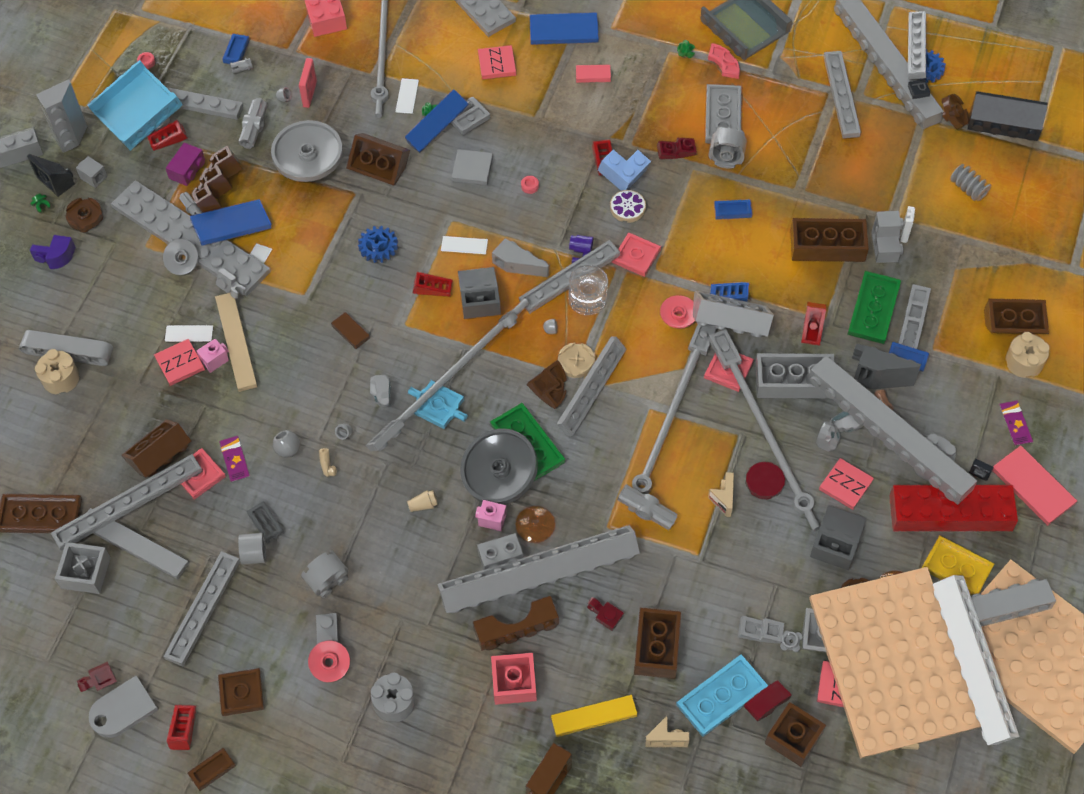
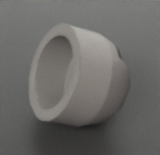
M287 87L280 88L276 92V97L281 102L289 101L291 99V92Z
M556 319L544 322L543 328L547 334H557Z
M342 423L335 428V434L339 439L344 440L350 437L352 428L349 424Z

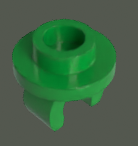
M687 40L680 42L677 48L678 55L680 57L692 58L695 55L692 52L695 46Z
M426 102L425 106L422 107V116L425 117L437 105H431L430 102Z
M37 194L30 203L31 206L36 205L38 213H42L39 207L41 204H45L48 209L50 208L49 202L45 200L47 198L46 194Z

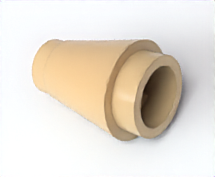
M426 490L407 501L411 512L434 509V506L438 505L433 490Z

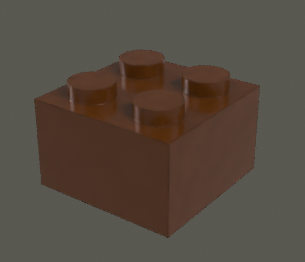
M789 702L768 733L765 744L802 767L822 736L826 725Z

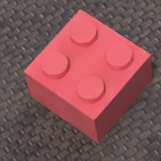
M304 0L314 37L347 29L340 0Z
M533 653L491 656L495 705L537 701Z

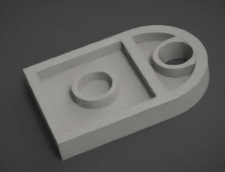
M134 676L99 698L92 705L89 711V723L98 735L112 738L121 735L157 712L158 709L138 677ZM99 718H107L105 725L101 727L96 726Z

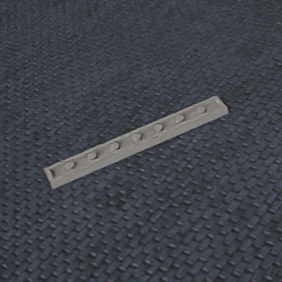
M193 454L51 532V535L62 551L66 542L76 543L203 471Z

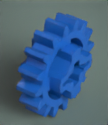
M926 49V78H920V80L926 79L928 84L929 80L933 83L935 79L940 80L941 75L944 74L946 63H943L944 58H939V53L935 55L933 50L929 53Z
M373 226V230L367 228L366 234L361 233V238L358 239L359 251H361V256H366L367 261L373 259L374 263L377 260L383 263L384 258L390 260L389 255L395 256V250H398V240L394 232L390 233V228L383 230V226H380L379 229Z

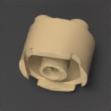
M1024 332L1022 335L1017 336L1012 341L1006 354L1008 369L1018 377L1037 376L1042 371L1049 356V345L1043 339L1030 332Z
M49 350L39 359L35 366V372L43 387L52 394L67 393L74 389L79 382L78 368L72 357L64 351Z

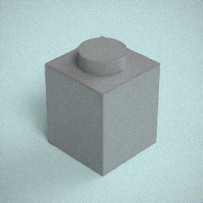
M89 156L76 167L80 179L94 188L107 178L104 166Z

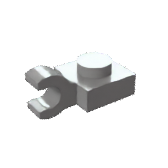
M224 268L218 270L216 285L226 293H230L236 299L238 298V293L245 294V287L236 282L234 275Z

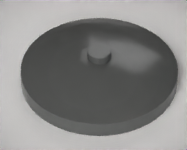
M510 429L491 430L478 436L466 449L461 461V479L468 492L478 501L483 502V500L502 505L519 499L532 486L537 475L538 458L534 447L522 434Z

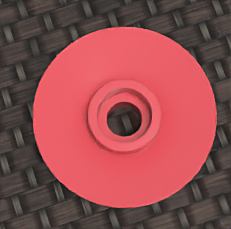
M679 295L667 298L660 308L662 320L673 328L690 326L695 321L693 318L694 302L688 297Z
M328 640L318 643L311 650L308 658V666L312 675L323 682L338 681L347 673L350 665L348 651L342 644L336 641ZM326 659H332L333 664L327 666L325 664Z

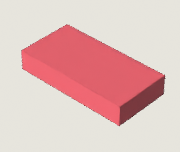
M576 65V83L611 82L610 65Z

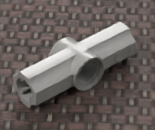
M262 98L252 100L248 115L245 114L243 117V129L239 138V145L246 149L254 147L258 133L262 132L264 127V115L268 105Z
M627 484L617 499L635 510L636 515L640 518L652 520L667 530L672 527L678 515L659 504L660 502L656 497L650 494H642Z

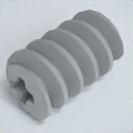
M961 164L952 173L950 180L957 187H961L962 191H966V195L971 196L972 200H981L989 192L992 185L984 186L986 183L985 179L979 182L981 175L974 177L976 171L973 170L969 173L971 167L967 166L964 168V164Z

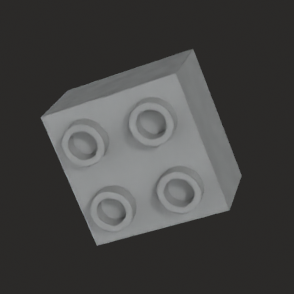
M66 542L55 580L61 589L100 594L111 557L105 547Z

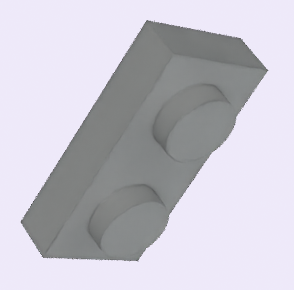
M337 613L316 615L317 644L328 640L338 642Z

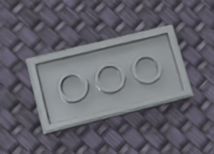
M707 84L705 143H711L712 135L719 127L741 130V86Z

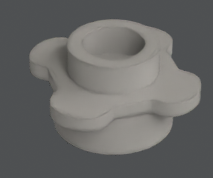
M784 631L782 643L780 644L783 651L788 649L793 650V652H799L801 649L799 646L800 640L803 638L802 634Z

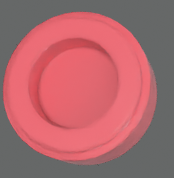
M144 52L137 58V61L140 60L147 69L155 65V58L152 53Z
M534 176L524 177L521 181L522 191L527 194L537 192L539 189L538 179Z

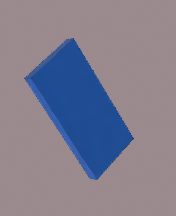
M597 13L530 15L531 45L597 43L599 40Z
M260 199L190 216V221L201 246L271 229V222Z

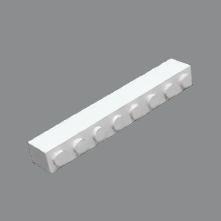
M953 575L934 583V596L939 601L941 616L948 628L947 634L953 642L954 654L961 666V675L966 680L968 695L973 701L976 718L982 727L983 739L987 742V745H997L1018 738L1019 734L964 576Z

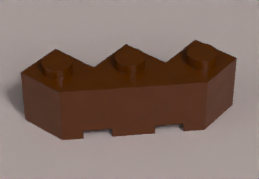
M228 145L212 155L209 160L211 162L209 168H205L199 179L200 185L198 188H194L192 192L196 204L203 213L222 208L218 197L232 189L228 178L243 169Z

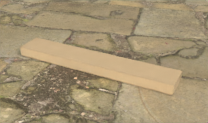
M230 293L215 296L238 391L256 388L257 384L236 300Z

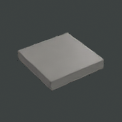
M458 149L451 177L452 181L487 185L493 153Z

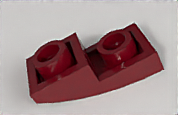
M677 137L676 142L658 141L657 143L659 159L685 158L697 153L694 138Z
M777 680L745 703L744 707L757 721H760L772 714L776 707L787 702L792 695Z

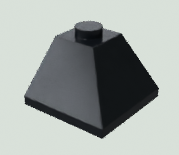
M32 154L27 155L36 178L57 197L75 185L72 179L73 174L68 168L64 169L58 163Z

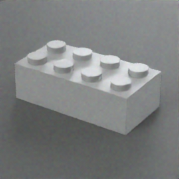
M757 353L755 363L757 398L829 399L821 389L814 387L808 378L810 370L825 356L834 361V354Z

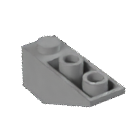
M506 238L492 252V263L506 272L541 277L549 276V265L546 261L538 259L530 251H525L515 242L509 241Z

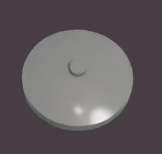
M307 120L293 123L281 130L272 143L271 155L276 169L282 175L295 181L309 182L324 178L337 168L342 159L343 147L340 136L332 127L319 121Z

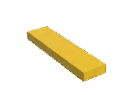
M629 695L551 715V721L555 735L559 737L634 718L638 714L633 697Z

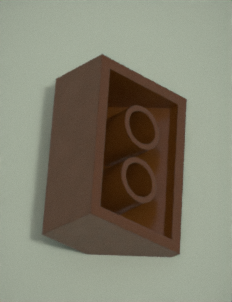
M365 133L355 134L346 169L394 186L407 165L410 149Z
M988 299L984 309L985 326L990 333L1023 334L1024 332H1030L1031 334H1049L1046 300Z
M166 419L121 456L140 476L145 478L151 477L157 473V469L161 465L171 462L176 453H181L187 449L191 439L179 423Z

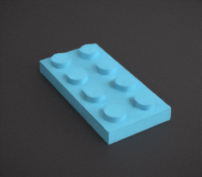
M741 654L677 701L676 705L701 736L704 737L744 707L746 702L768 685Z

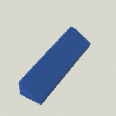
M452 90L405 136L407 143L420 153L469 104L457 91Z

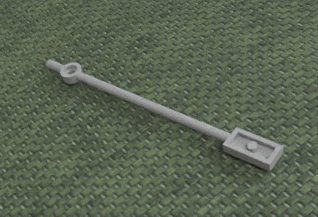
M381 0L377 87L371 90V99L376 103L375 117L377 118L382 117L383 103L389 98L388 90L384 87L388 0Z
M523 299L513 310L503 315L493 329L396 420H392L366 447L370 451L383 450L391 438L393 439L401 433L400 429L404 426V422L503 328H511L517 323V315L529 305V301Z
M698 324L688 347V350L693 351L669 411L643 473L635 476L632 481V488L642 494H648L651 491L652 481L649 478L697 360L700 354L707 355L711 345L708 337L716 333L717 328H715V325L708 324V326H702ZM643 485L645 488L641 489L638 486ZM628 507V510H629V511L635 512V510H633L632 508Z
M726 329L709 335L708 339L723 369L730 368L796 496L793 502L794 509L800 514H805L813 531L818 530L820 526L812 512L814 499L808 493H802L738 367L742 359ZM800 503H804L806 507H802Z

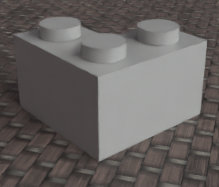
M899 211L876 213L871 232L876 263L898 262L900 255L903 254V245L899 243L900 229H903L904 223L903 218H900Z

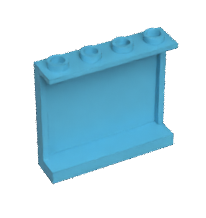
M139 60L87 106L131 151L183 104Z

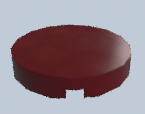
M763 461L749 468L745 484L753 496L768 500L782 492L785 485V476L777 465Z

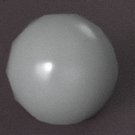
M285 430L274 437L272 446L279 456L287 458L297 453L300 441L295 433Z

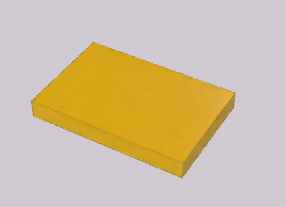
M939 535L922 568L927 567L929 573L940 580L953 575L964 576L970 596L981 591L994 563Z

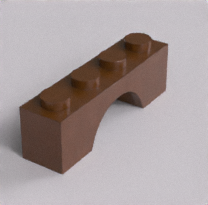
M551 596L531 602L530 612L527 617L515 624L502 623L493 615L473 621V629L481 651H490L497 648L498 645L504 643L511 644L519 638L532 637L539 631H550L559 625V617Z

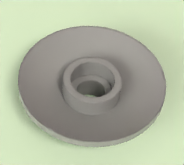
M173 240L164 250V265L167 270L175 275L190 273L198 263V250L189 240ZM182 255L186 256L184 261L181 260Z

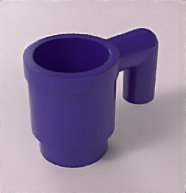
M571 235L569 250L583 253V256L592 251L594 237ZM573 257L572 263L579 260L580 258Z

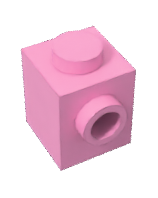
M216 339L197 350L200 361L210 373L229 361L227 347L223 343L220 344Z
M483 500L481 507H477L475 518H478V526L502 531L507 515L506 505Z

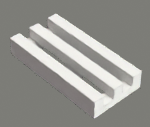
M908 206L900 242H908L914 221L915 207Z

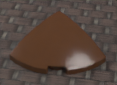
M556 360L526 385L543 402L556 409L565 398L567 390L564 391V383L567 381L561 363Z

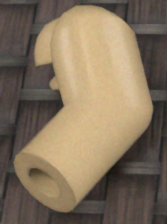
M320 449L319 457L323 473L326 477H334L337 473V468L330 466L329 449Z

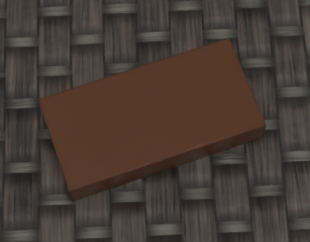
M346 312L331 322L332 327L355 349L370 339V335Z
M222 748L190 770L188 775L198 790L201 791L236 765L225 749Z

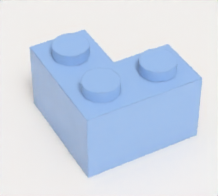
M612 150L601 161L598 171L618 189L623 191L628 190L646 172L651 161L639 150L627 161L615 150Z

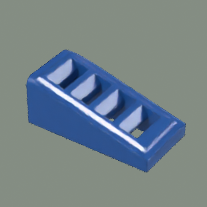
M749 283L711 284L710 294L716 295L717 290L720 291L719 296L747 302Z

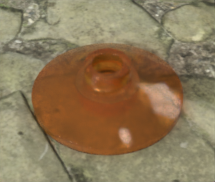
M531 506L522 510L517 516L515 523L516 531L523 540L530 543H540L550 538L553 534L555 520L547 509L540 506ZM532 520H538L539 522L532 523Z

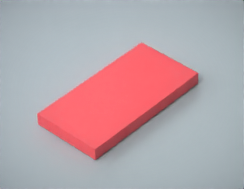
M1019 446L993 466L992 471L1006 485H1013L1014 493L1047 526L1077 503V500L1022 446Z

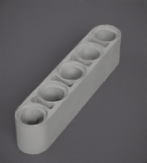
M26 330L19 350L28 355L42 357L49 350L56 349L57 351L68 353L74 362L106 366L113 351V346L110 343L99 340Z

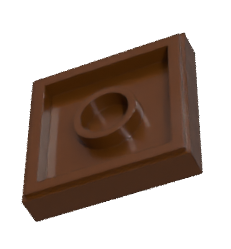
M260 668L218 675L222 716L264 710Z

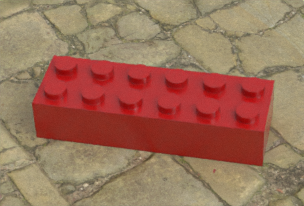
M893 485L889 495L893 531H1013L1018 522L1013 485H975L973 491L958 505L954 501H950L940 489L932 485Z

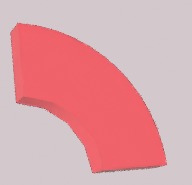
M712 43L708 60L719 65L722 76L739 79L740 68L737 59L730 54L728 49Z

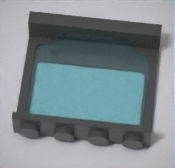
M728 0L711 11L704 6L701 8L700 19L702 23L707 25L715 35L723 40L725 45L729 46L743 60L751 57L791 31L792 20L771 0Z

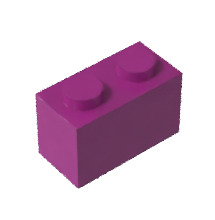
M184 142L165 168L168 178L187 186L205 163L203 150Z

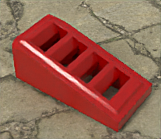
M178 120L147 136L153 151L188 139L184 127Z
M611 140L595 141L592 144L597 170L601 161L605 158H600V156L608 155L612 151ZM603 149H606V150H607V151H604V152H599V151H598V150H603Z
M417 272L412 293L450 297L453 280ZM443 284L446 285L445 290L442 289Z
M175 705L166 740L169 749L190 750L196 714L195 705ZM179 714H189V717L179 716Z

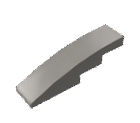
M912 285L899 344L917 349L931 288Z

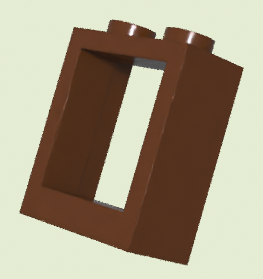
M553 743L526 784V794H555L572 768V754Z

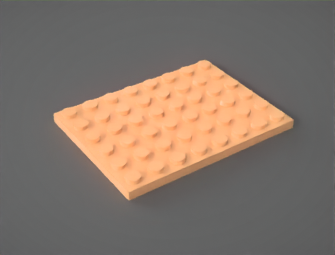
M1010 560L984 589L981 595L988 594L994 589H1008V587L1014 584L1024 585L1036 578ZM1052 591L1056 599L1052 609L986 625L981 628L1007 702L1075 754L1084 743V614Z
M927 567L809 597L860 759L981 727L975 715L973 701L968 695L966 680L961 675L959 660L954 654L953 642L947 634L948 628L941 616L939 601L934 596L933 582Z

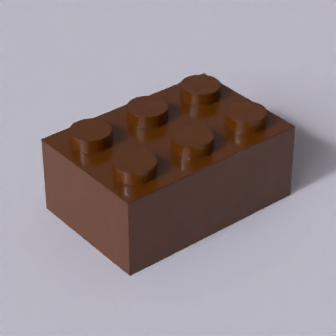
M640 607L634 675L676 678L681 611Z

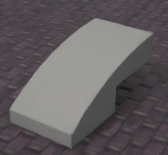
M742 616L740 618L738 637L766 643H782L784 623L767 618L758 620Z

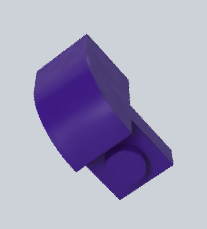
M54 235L50 247L32 245L30 252L34 261L40 263L47 262L50 269H58L70 262L76 247L71 237Z

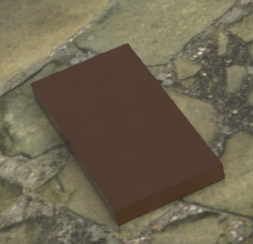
M2 494L0 503V532L51 533L79 517L82 497L81 495Z

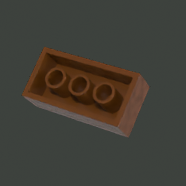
M792 219L790 229L792 261H866L869 250L866 219Z

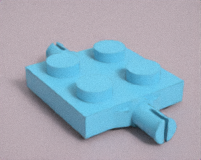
M431 380L422 391L410 387L408 394L418 399L435 382ZM444 386L414 413L443 429L446 428L454 417L465 422L468 414L459 411V407L464 401V396Z

